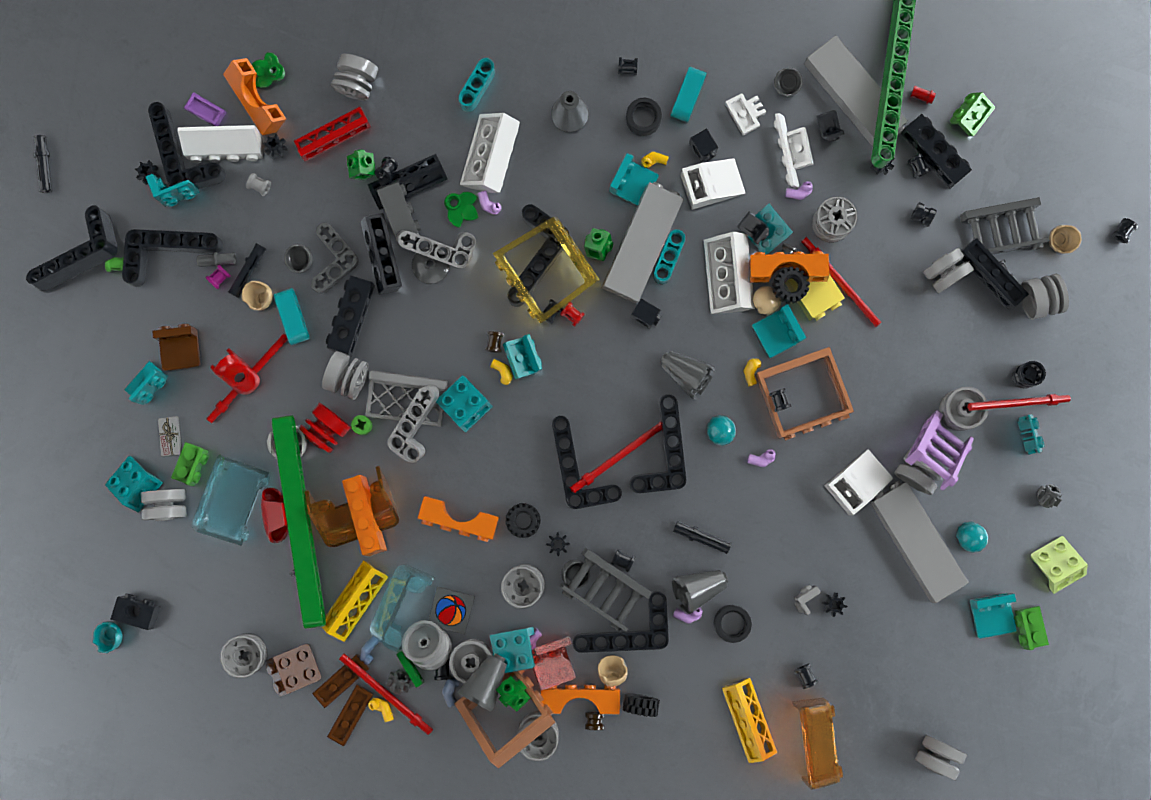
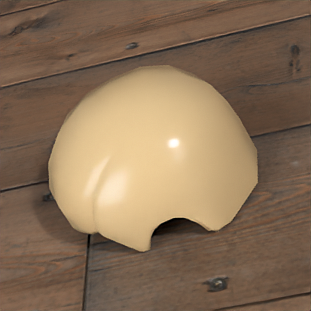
M1059 225L1050 232L1049 245L1055 252L1062 254L1072 253L1080 246L1082 241L1081 233L1072 225Z
M250 281L242 289V301L250 309L263 311L269 307L273 300L271 288L263 282Z
M762 286L754 292L752 299L759 314L769 316L780 307L781 299L779 297L776 298V292L773 293L774 288Z
M609 655L600 660L598 676L603 684L614 687L625 682L628 673L623 658Z

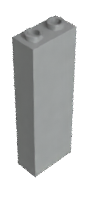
M835 35L808 56L804 65L873 147L881 88ZM902 113L900 114L898 135L902 133L904 125L908 122Z
M649 182L646 185L602 284V289L632 303L639 302L684 198L680 197L678 192L673 190L667 191L663 189L661 184L656 182Z
M897 481L889 486V491L885 493L880 491L874 497V500L870 501V504L930 602L937 603L969 582L908 483Z

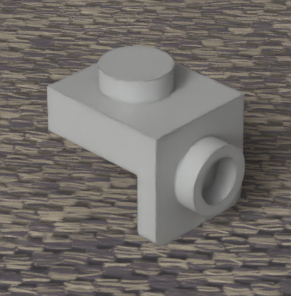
M810 584L800 590L801 594L794 597L796 600L795 607L800 613L805 615L811 613L805 603L821 593L817 586L813 585L811 587Z

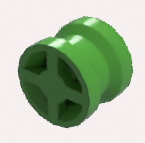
M363 415L354 417L351 422L352 430L359 435H367L373 427L371 420Z

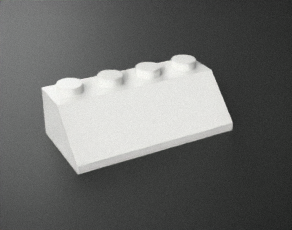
M505 113L479 115L461 178V186L479 191H487V193H500L510 155L513 151L514 141L518 133L520 124L518 120Z
M255 125L178 127L183 155L192 163H200L201 160H209V162H220V160L238 162L239 159L257 161L264 158L263 135Z
M730 232L705 239L704 250L711 314L734 313L755 309L752 299L753 285L750 283V255L747 234Z

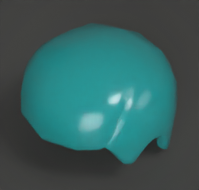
M717 415L712 417L707 423V435L714 444L724 446L730 444L735 438L736 427L727 416Z
M972 521L965 522L958 527L956 538L961 547L971 553L980 552L988 544V534L984 527Z
M103 622L95 628L92 643L98 647L97 651L99 653L107 654L117 649L122 643V631L114 622Z

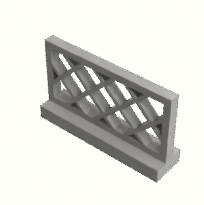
M370 371L365 416L400 421L401 416L406 410L399 403V400L407 395L412 401L413 398L409 393L414 389H421L427 385L436 386L439 392H442V395L448 387V380ZM374 383L382 384L386 391L377 396L373 391ZM395 386H400L405 392L398 399L390 391ZM387 392L394 400L388 407L380 400ZM376 401L384 409L379 414L371 413V405ZM395 403L403 411L398 416H393L388 410ZM437 403L434 404L432 409L434 408L439 414L438 422L430 421L426 416V420L422 424L441 427L444 410L441 407L438 409L436 407ZM416 406L420 413H422L421 408L419 406Z

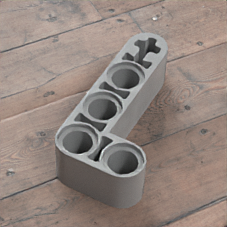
M407 230L400 231L396 236V241L401 247L457 268H464L468 265L476 244L475 237L467 232H462L457 236L453 247ZM408 234V238L415 242L414 244L410 242L403 244L404 241L401 240V237H405ZM465 236L470 238L468 246H463L461 243L462 238ZM422 241L428 242V248L425 251L419 249V244ZM444 247L446 255L439 258L437 251L439 248ZM458 254H462L464 257L461 264H456L455 257Z
M427 385L417 392L387 441L391 451L410 463L420 460L425 455L424 446L413 439L439 397V390L434 385ZM427 391H429L430 398L426 399L425 401H422L427 397ZM416 406H419L421 408V415L416 413ZM406 422H409L411 424V431L406 429ZM396 437L402 441L401 446L396 444ZM412 448H414L417 451V457L412 455Z

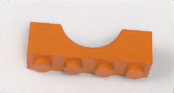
M247 58L232 60L223 73L227 82L262 135L276 133L286 121V117L277 104L268 105L260 98L256 89L257 73Z
M821 251L812 252V254H804V252H794L792 254H785L784 252H775L773 254L756 252L754 255H750V283L769 282L776 271L789 267H797L800 272L803 270L805 272L803 273L804 276L807 275V281L827 282L829 278V254H824Z
M357 475L342 480L362 555L372 556L387 551L383 534L373 516L370 502L372 495L367 477Z
M424 496L417 519H421V524L433 526V523L439 524L442 530L450 532L452 528L459 530L458 534L470 537V533L478 535V540L488 542L489 539H494L500 517L479 512L470 521L458 522L448 515L444 501Z
M545 684V687H541V695L544 698L541 702L544 705L547 704L554 714H561L566 703L575 698H585L592 701L600 714H620V689L616 688V686L610 687L605 684L604 688H596L595 684H585L584 688H577L576 684H565V687H557V684Z

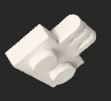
M741 93L725 102L742 136L759 128L760 124L756 118L767 113L765 109L757 111L763 107L761 102L756 105L753 104L759 101L758 96L746 101Z

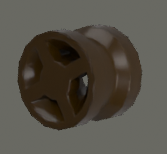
M585 712V717L587 718L585 729L604 730L602 719L605 714Z

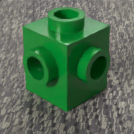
M359 149L347 156L349 178L366 180L375 176L373 153Z
M592 228L591 233L585 238L584 249L586 256L604 261L608 252H611L614 243L611 239V234L604 229Z
M512 676L504 680L496 689L501 695L498 698L505 707L511 706L516 712L531 699L525 691L527 689L526 685L520 679L516 681Z

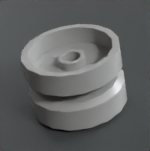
M959 248L949 254L946 253L934 261L932 266L923 271L928 280H932L938 275L942 277L933 284L938 294L974 270L969 262H964L958 267L956 266V263L964 257Z
M961 387L947 393L941 399L939 405V412L943 414L942 422L948 428L955 431H965L980 426L987 417L988 409L969 411L967 405L968 403L987 402L985 396L979 390L972 387Z
M908 450L903 458L904 461L906 460L910 450ZM906 461V464H899L894 473L900 480L907 482L909 486L924 494L933 495L937 488L935 481L942 480L940 475L922 461H916L912 466Z
M185 489L141 492V503L146 505L154 504V507L142 510V520L168 521L174 520V518L187 517L185 506L173 505V503L183 502L186 499Z
M422 620L411 625L404 633L402 651L415 665L423 670L431 671L440 668L447 662L451 655L452 643L448 634L432 621Z
M464 640L454 648L450 655V671L455 679L464 684L489 655L493 656V652L488 644L481 640ZM469 658H475L474 664L469 663Z
M926 734L922 744L933 752L930 754L920 750L915 760L941 776L944 775L956 780L960 770L950 764V760L957 764H963L967 754Z

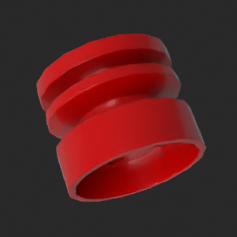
M319 402L312 411L317 420L314 422L306 418L305 422L311 427L307 428L301 424L299 430L316 447L331 453L333 448L327 443L330 441L337 446L338 442L333 436L337 434L344 437L351 427Z

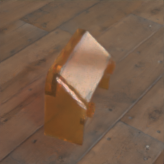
M376 466L378 481L373 482L369 487L372 495L370 502L375 521L379 529L384 531L395 527L399 523V516L389 485L380 466ZM309 490L305 491L308 515L328 547H338L358 540L348 503L335 507L330 500L315 502Z
M824 698L792 701L793 706L800 713L807 776H802V781L811 790L839 783L840 778H843V771L841 765H838L832 717H835L834 706L830 705L829 701Z

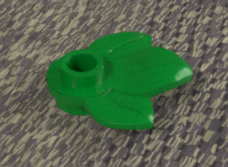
M267 52L264 60H256L251 64L257 73L256 87L258 88L269 87L273 81H281L285 76L284 67L273 53Z
M467 191L459 195L451 193L446 196L444 205L448 210V219L452 225L460 228L463 219L466 221L478 219L477 210L472 205L477 200L475 194ZM453 200L457 201L456 206L451 205Z

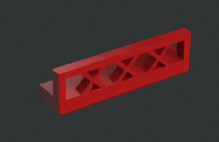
M358 107L294 140V143L302 159L307 161L371 128L361 107ZM360 113L361 117L351 122L352 117ZM337 124H345V126L334 131ZM322 132L329 133V134H327V135L321 137L320 139H318V136H319L320 133H322ZM306 140L312 142L304 147L300 146Z

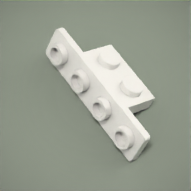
M777 113L775 114L776 120H774L776 130L779 131V147L783 149L784 156H782V162L788 172L786 180L788 185L796 189L799 188L796 170L813 165L807 132L804 127L787 132L784 116Z

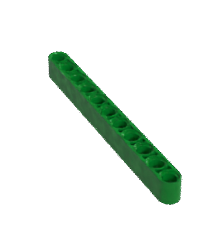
M894 0L871 156V162L877 168H884L895 156L916 0Z
M293 415L272 418V429L303 626L305 629L322 627L326 625V616L296 423Z

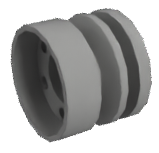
M351 54L340 55L337 69L340 72L334 74L331 88L349 98L367 101L370 97L369 92L372 91V86L368 82L375 81L378 67L359 56Z
M840 196L830 197L820 205L813 215L812 229L815 235L828 243L839 242L855 227L858 218L857 210L853 203L846 198ZM834 215H838V220H837V221L834 220V218H835Z
M1059 274L1044 276L1041 280L1033 278L1022 282L1021 286L1029 295L1021 302L1026 315L1031 320L1046 317L1048 314L1055 315L1067 311L1069 306L1068 291L1063 278Z
M336 351L326 367L322 388L336 393L341 387V396L345 397L348 394L349 399L355 400L365 384L369 366L368 362L362 361L360 363L359 359L355 358L349 365L350 356Z
M521 564L513 567L504 576L501 583V592L504 599L516 608L532 606L539 600L545 589V580L542 573L530 564ZM524 580L529 585L525 590L522 589V585H519Z
M241 634L230 639L223 646L220 653V662L223 669L229 675L236 678H246L259 671L267 659L265 643L253 634ZM249 651L248 658H243V653Z
M540 711L529 713L522 719L519 724L518 734L542 715ZM555 721L552 726L542 733V736L539 735L520 751L522 755L534 761L546 760L552 756L558 747L559 741L557 722Z

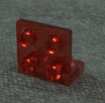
M570 637L532 649L535 667L532 669L541 691L576 678L566 649L572 644Z

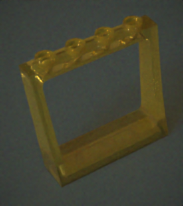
M557 216L550 218L493 253L497 259L495 261L496 266L500 271H505L508 275L506 277L508 284L511 287H516L518 290L517 297L522 303L526 302L529 306L527 310L529 315L533 319L537 318L540 324L600 280ZM550 228L585 282L546 313H543L507 261L505 255L507 252Z

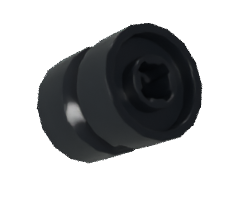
M1037 361L1021 364L1012 373L1015 385L1023 389L1041 384L1046 376L1044 366Z

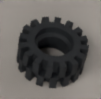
M789 267L777 274L772 283V286H774L773 293L776 292V298H781L780 301H786V304L791 302L794 304L806 296L809 291L810 281H807V275H803L805 273L803 270L800 272L797 267L795 269ZM786 279H794L797 282L798 288L795 292H788L785 289L784 282Z
M519 503L509 509L505 522L507 529L512 535L519 538H528L537 532L541 519L535 507L527 503ZM520 513H526L531 518V523L526 528H520L516 524V517Z
M628 693L625 694L623 711L639 716L657 717L660 700L646 695Z

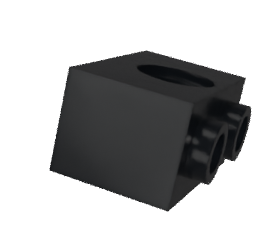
M125 593V596L117 597L110 620L145 630L154 629L161 606L155 605L153 600H137V596ZM135 606L139 608L138 616H135L133 613Z

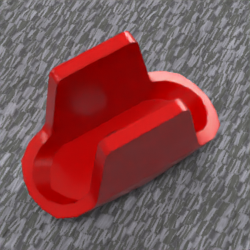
M228 348L226 351L229 355L221 359L216 367L212 365L210 368L216 376L241 395L251 394L259 386L260 378L240 356ZM238 373H244V379L240 382H235V376Z
M267 488L261 494L263 524L268 540L272 543H280L288 534L284 499L278 489Z

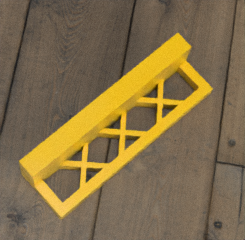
M363 560L326 614V625L322 626L324 631L345 642L388 576ZM375 574L380 576L378 582L371 585L373 576ZM368 591L367 598L360 601L359 597L361 594ZM357 608V613L349 617L348 613L350 610ZM346 624V629L342 635L336 632L341 625Z
M746 678L736 684L723 687L722 690L748 762H762L775 755L777 750L751 679ZM746 685L748 691L747 696L744 694L742 686ZM751 705H753L755 710L754 715L750 711ZM758 723L761 726V733L757 730ZM764 742L767 743V746L769 748V752L767 753L764 749Z

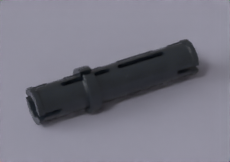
M35 135L33 136L35 144L34 158H36L39 192L50 193L52 192L48 159L50 153L47 150L46 136Z
M257 243L255 244L249 257L245 258L246 262L228 293L239 298L256 267H259L260 264L258 263L267 250L266 248Z
M677 521L675 524L674 533L685 536L690 541L695 540L728 554L731 542L698 530L696 526L691 527L680 521Z

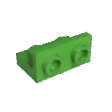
M983 92L970 93L965 97L960 108L953 113L950 122L951 124H958L968 136H975L996 107Z
M185 442L171 478L186 485L195 486L200 481L202 466H205L208 461L209 455L207 454L209 450Z
M1040 606L1015 610L1016 616H1014L1015 625L1019 627L1020 645L1026 650H1034L1036 647L1049 645Z

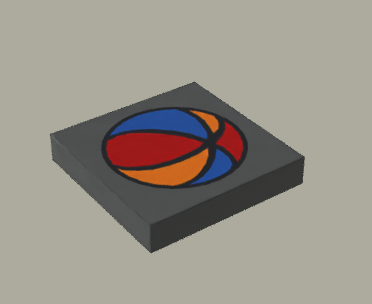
M437 587L428 621H432L442 629L465 634L475 596Z

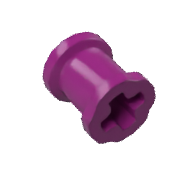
M218 265L217 269L205 278L216 289H219V285L226 278H230L231 275L222 266Z

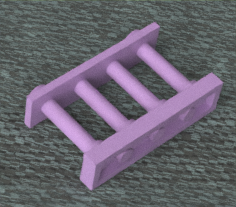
M936 410L925 421L905 461L911 466L916 461H922L944 479L940 489L945 490L948 486H954L958 481L957 475L966 455L973 448L971 444L974 438L970 437L963 443L941 425L940 420L943 414ZM937 432L941 434L944 438H946L949 442H951L953 445H955L958 448V450L956 451L953 447H951L939 436H937ZM932 442L954 458L953 461L931 445ZM927 452H929L932 456H934V457H935L937 460H939L942 464H944L946 467H948L949 470L946 471V470H945L944 468H942L939 464H937L934 460H932L929 456H927V455H926Z

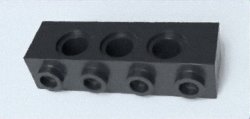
M923 114L919 115L900 133L918 154L923 153V160L949 189L972 171L968 161L958 155L957 149L953 145H949L943 133L937 131L933 127L932 121ZM921 133L927 134L929 139L922 138ZM934 147L939 148L941 154L936 153ZM946 161L952 162L953 168L948 167Z
M384 213L367 215L361 221V226L378 294L397 292L402 287Z
M351 275L349 280L345 281V293L343 298L339 299V311L332 320L333 329L326 338V348L352 357L375 288L373 282ZM359 294L360 298L356 302H351V296ZM352 311L354 313L353 318L345 320V314ZM346 329L348 331L347 336L340 338L339 332Z

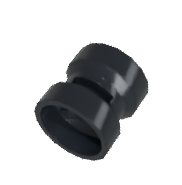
M919 202L911 215V220L921 221L923 225L929 227L937 210L932 207L927 208L925 204Z

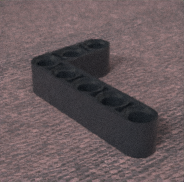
M160 102L151 103L148 113L169 187L175 185L178 180H182V182L190 180L198 189L223 182L226 173L215 162L185 169L169 110ZM163 110L161 115L156 116L158 111ZM167 127V131L161 134V130ZM172 145L171 150L166 151V147ZM177 162V166L174 169H170L172 163ZM218 169V174L211 176L212 172ZM196 175H200L198 181H193Z
M533 204L523 207V221L547 238V240L508 291L509 303L514 307H520L525 303L567 246L570 238L569 231L565 226ZM529 211H533L536 214L533 218L525 216ZM548 222L551 226L549 229H543L541 224ZM558 233H564L566 235V238L564 240H558L556 238V235ZM553 248L555 253L553 255H546L545 250ZM536 263L544 265V268L540 271L535 270L533 267ZM525 278L533 280L530 286H525L522 282ZM514 293L522 295L519 301L511 299Z
M96 205L88 207L85 211V220L90 240L31 269L26 275V281L40 291L45 292L115 257L118 247L110 215Z
M130 230L125 236L122 278L133 287H140L144 284L148 251L214 254L215 252L219 253L223 249V242L213 233ZM140 236L139 242L134 244V239ZM159 237L158 243L153 244V239ZM178 238V242L175 245H171L172 240ZM193 239H197V243L194 246H190V242ZM215 239L216 244L213 247H209V242ZM138 254V260L132 262V258ZM137 273L136 279L131 281L132 274Z
M663 395L659 400L666 472L633 476L630 480V488L635 493L641 494L681 489L686 484L678 401L673 395ZM668 397L673 400V406L669 409L663 405L664 399ZM668 417L675 419V425L671 428L665 424ZM676 436L677 444L670 447L668 445V438ZM674 455L680 458V462L676 466L670 464V458ZM674 475H681L682 481L680 484L674 485L672 483ZM655 477L663 479L661 486H653V479ZM635 480H643L644 485L641 489L634 488L633 483Z
M565 416L555 417L552 427L567 505L571 509H582L618 501L622 496V491L617 485H607L586 490L581 488L576 493L571 491L570 487L566 484V479L573 476L578 482L580 476L570 423ZM563 420L567 426L565 429L559 430L555 426L556 422ZM561 439L569 440L570 446L567 449H562L559 446ZM567 457L571 458L574 462L570 468H566L562 464L563 460ZM615 488L618 490V497L616 499L608 497L609 489ZM591 492L599 494L600 499L598 502L593 503L589 500L588 496ZM577 495L580 497L581 502L578 506L570 504L571 496Z
M654 591L648 598L650 630L581 633L574 637L573 648L579 653L664 649L669 642L666 596L660 591ZM655 595H661L663 599L662 603L658 606L652 603V598ZM662 615L664 618L663 623L655 625L653 623L654 616ZM658 634L663 635L665 638L661 645L654 643V638ZM638 635L645 637V643L641 646L636 645L634 642ZM618 636H623L626 639V643L619 647L615 644V639ZM598 637L606 639L604 647L596 646L595 641ZM584 638L587 641L586 647L578 648L576 646L577 639Z

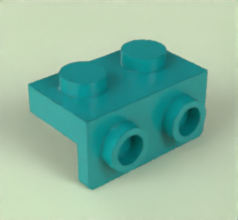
M530 334L503 344L515 380L534 375L542 370V361L537 355L535 342L531 339Z

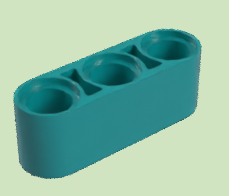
M483 58L477 63L460 92L459 103L462 110L466 112L473 111L494 78L495 68L491 59ZM484 67L491 68V70L488 72L482 71ZM476 82L482 84L479 88L473 87V84ZM466 98L472 99V102L469 104L463 103Z
M689 66L671 112V117L689 122L707 72Z
M681 230L671 231L653 275L654 281L658 284H666L672 275L685 242V234ZM673 236H678L681 239V242L675 244L672 242L671 238ZM670 253L674 256V260L667 261L664 255ZM665 271L667 277L662 279L658 277L657 272Z
M290 288L275 293L274 299L290 345L309 340L310 336L294 289Z

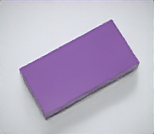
M194 92L184 106L186 111L212 126H219L227 113L222 108Z

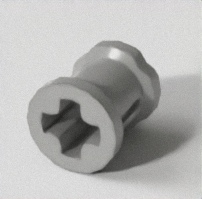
M255 173L250 175L246 183L247 189L252 188L263 196H266L271 187L269 180L265 181L257 177Z

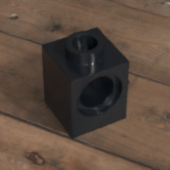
M707 128L690 138L689 144L700 162L705 159L709 161L716 156L718 146Z
M641 298L632 312L631 318L650 329L652 325L656 326L661 319L659 315L661 310Z

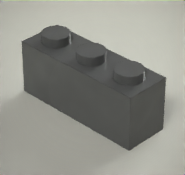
M396 181L377 188L395 238L402 230L419 235L418 231H421L418 220L414 221L411 214L414 213L411 202L406 203L404 196L407 195L404 184L399 185V182ZM408 234L405 237H401V240L404 242L411 240L408 238Z

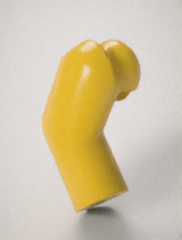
M650 152L642 158L641 164L645 168H649L656 163L666 165L669 156Z
M757 358L750 359L743 370L748 387L757 384L754 374L761 367V361Z
M493 359L490 367L500 372V382L504 385L510 384L513 378L510 367L503 362Z
M373 698L369 701V709L381 712L384 722L394 719L387 701L380 698Z

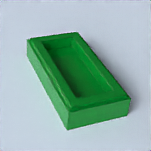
M401 650L396 656L417 688L424 683V679L415 664Z

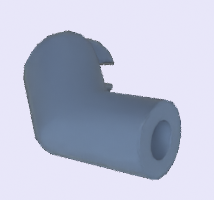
M372 635L362 646L360 661H363L366 665L372 662L373 656L370 655V652L380 642L376 636Z
M455 677L447 680L442 690L448 708L454 706V703L457 702L453 693L455 688L459 687L460 682Z

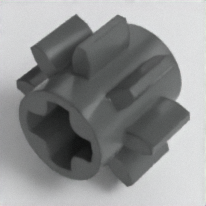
M1048 484L1045 487L1041 485L1037 491V500L1043 507L1052 508L1053 505L1057 507L1062 501L1061 490L1053 484Z
M398 669L395 673L390 672L386 686H390V692L400 695L403 691L408 692L412 680L408 678L407 672Z

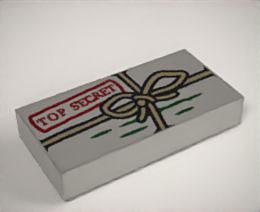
M179 417L158 418L161 457L180 455L182 447Z

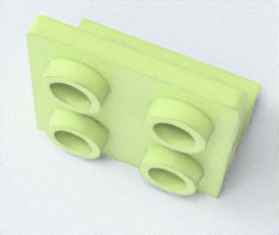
M1064 536L1059 537L1031 554L1032 560L1049 579V589L1053 594L1087 575L1088 564Z

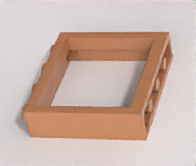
M830 347L755 374L779 439L784 437L786 441L796 437L795 433L802 431L805 434L814 431L813 427L819 424L821 428L832 424L831 420L836 418L839 421L850 418V413L854 412ZM824 359L843 410L783 431L778 414L774 411L775 406L772 398L769 397V390L764 379Z
M525 670L504 673L502 682L514 675L517 679H520L526 685L527 689L525 691L542 715L498 751L472 712L477 704L465 697L460 698L454 703L485 755L498 769L555 723L551 716L554 714L547 704L544 705L541 702L544 698L538 690H533L534 684L528 676L524 677L522 674Z

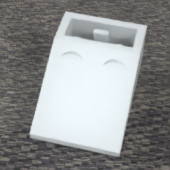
M734 158L683 168L680 174L691 210L746 194Z
M867 449L824 486L848 515H854L869 503L893 478L871 451Z

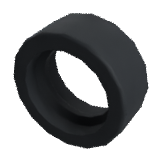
M643 97L634 100L629 105L626 113V123L630 131L636 135L647 136L656 132L660 126L662 112L657 102ZM639 107L652 109L655 115L654 122L648 127L636 125L633 121L634 111Z
M728 605L719 609L713 622L718 636L731 643L741 642L746 639L752 627L751 617L748 612L735 605ZM735 612L743 618L744 627L739 634L728 635L723 631L721 621L727 613Z

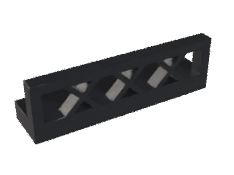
M434 154L392 173L391 179L388 182L378 179L367 185L378 209L381 210L383 205L377 189L374 190L377 187H383L398 181L399 185L404 184L407 195L404 196L406 199L448 179L437 155Z
M975 238L965 248L961 249V252L964 254L963 262L971 264L976 276L1007 309L1016 307L1029 295L978 238Z

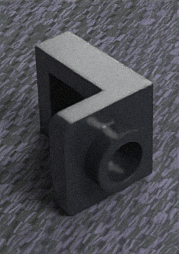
M835 110L816 116L821 138L835 141L840 138L839 136L844 135V130L840 129Z
M750 211L737 225L738 229L753 238L756 244L765 240L769 234L767 223Z

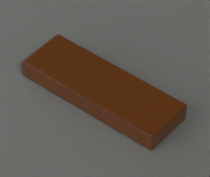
M358 654L352 658L364 671L367 672L370 669L368 665L360 661ZM344 665L312 694L326 708L360 677Z
M356 684L327 737L345 746L374 693Z

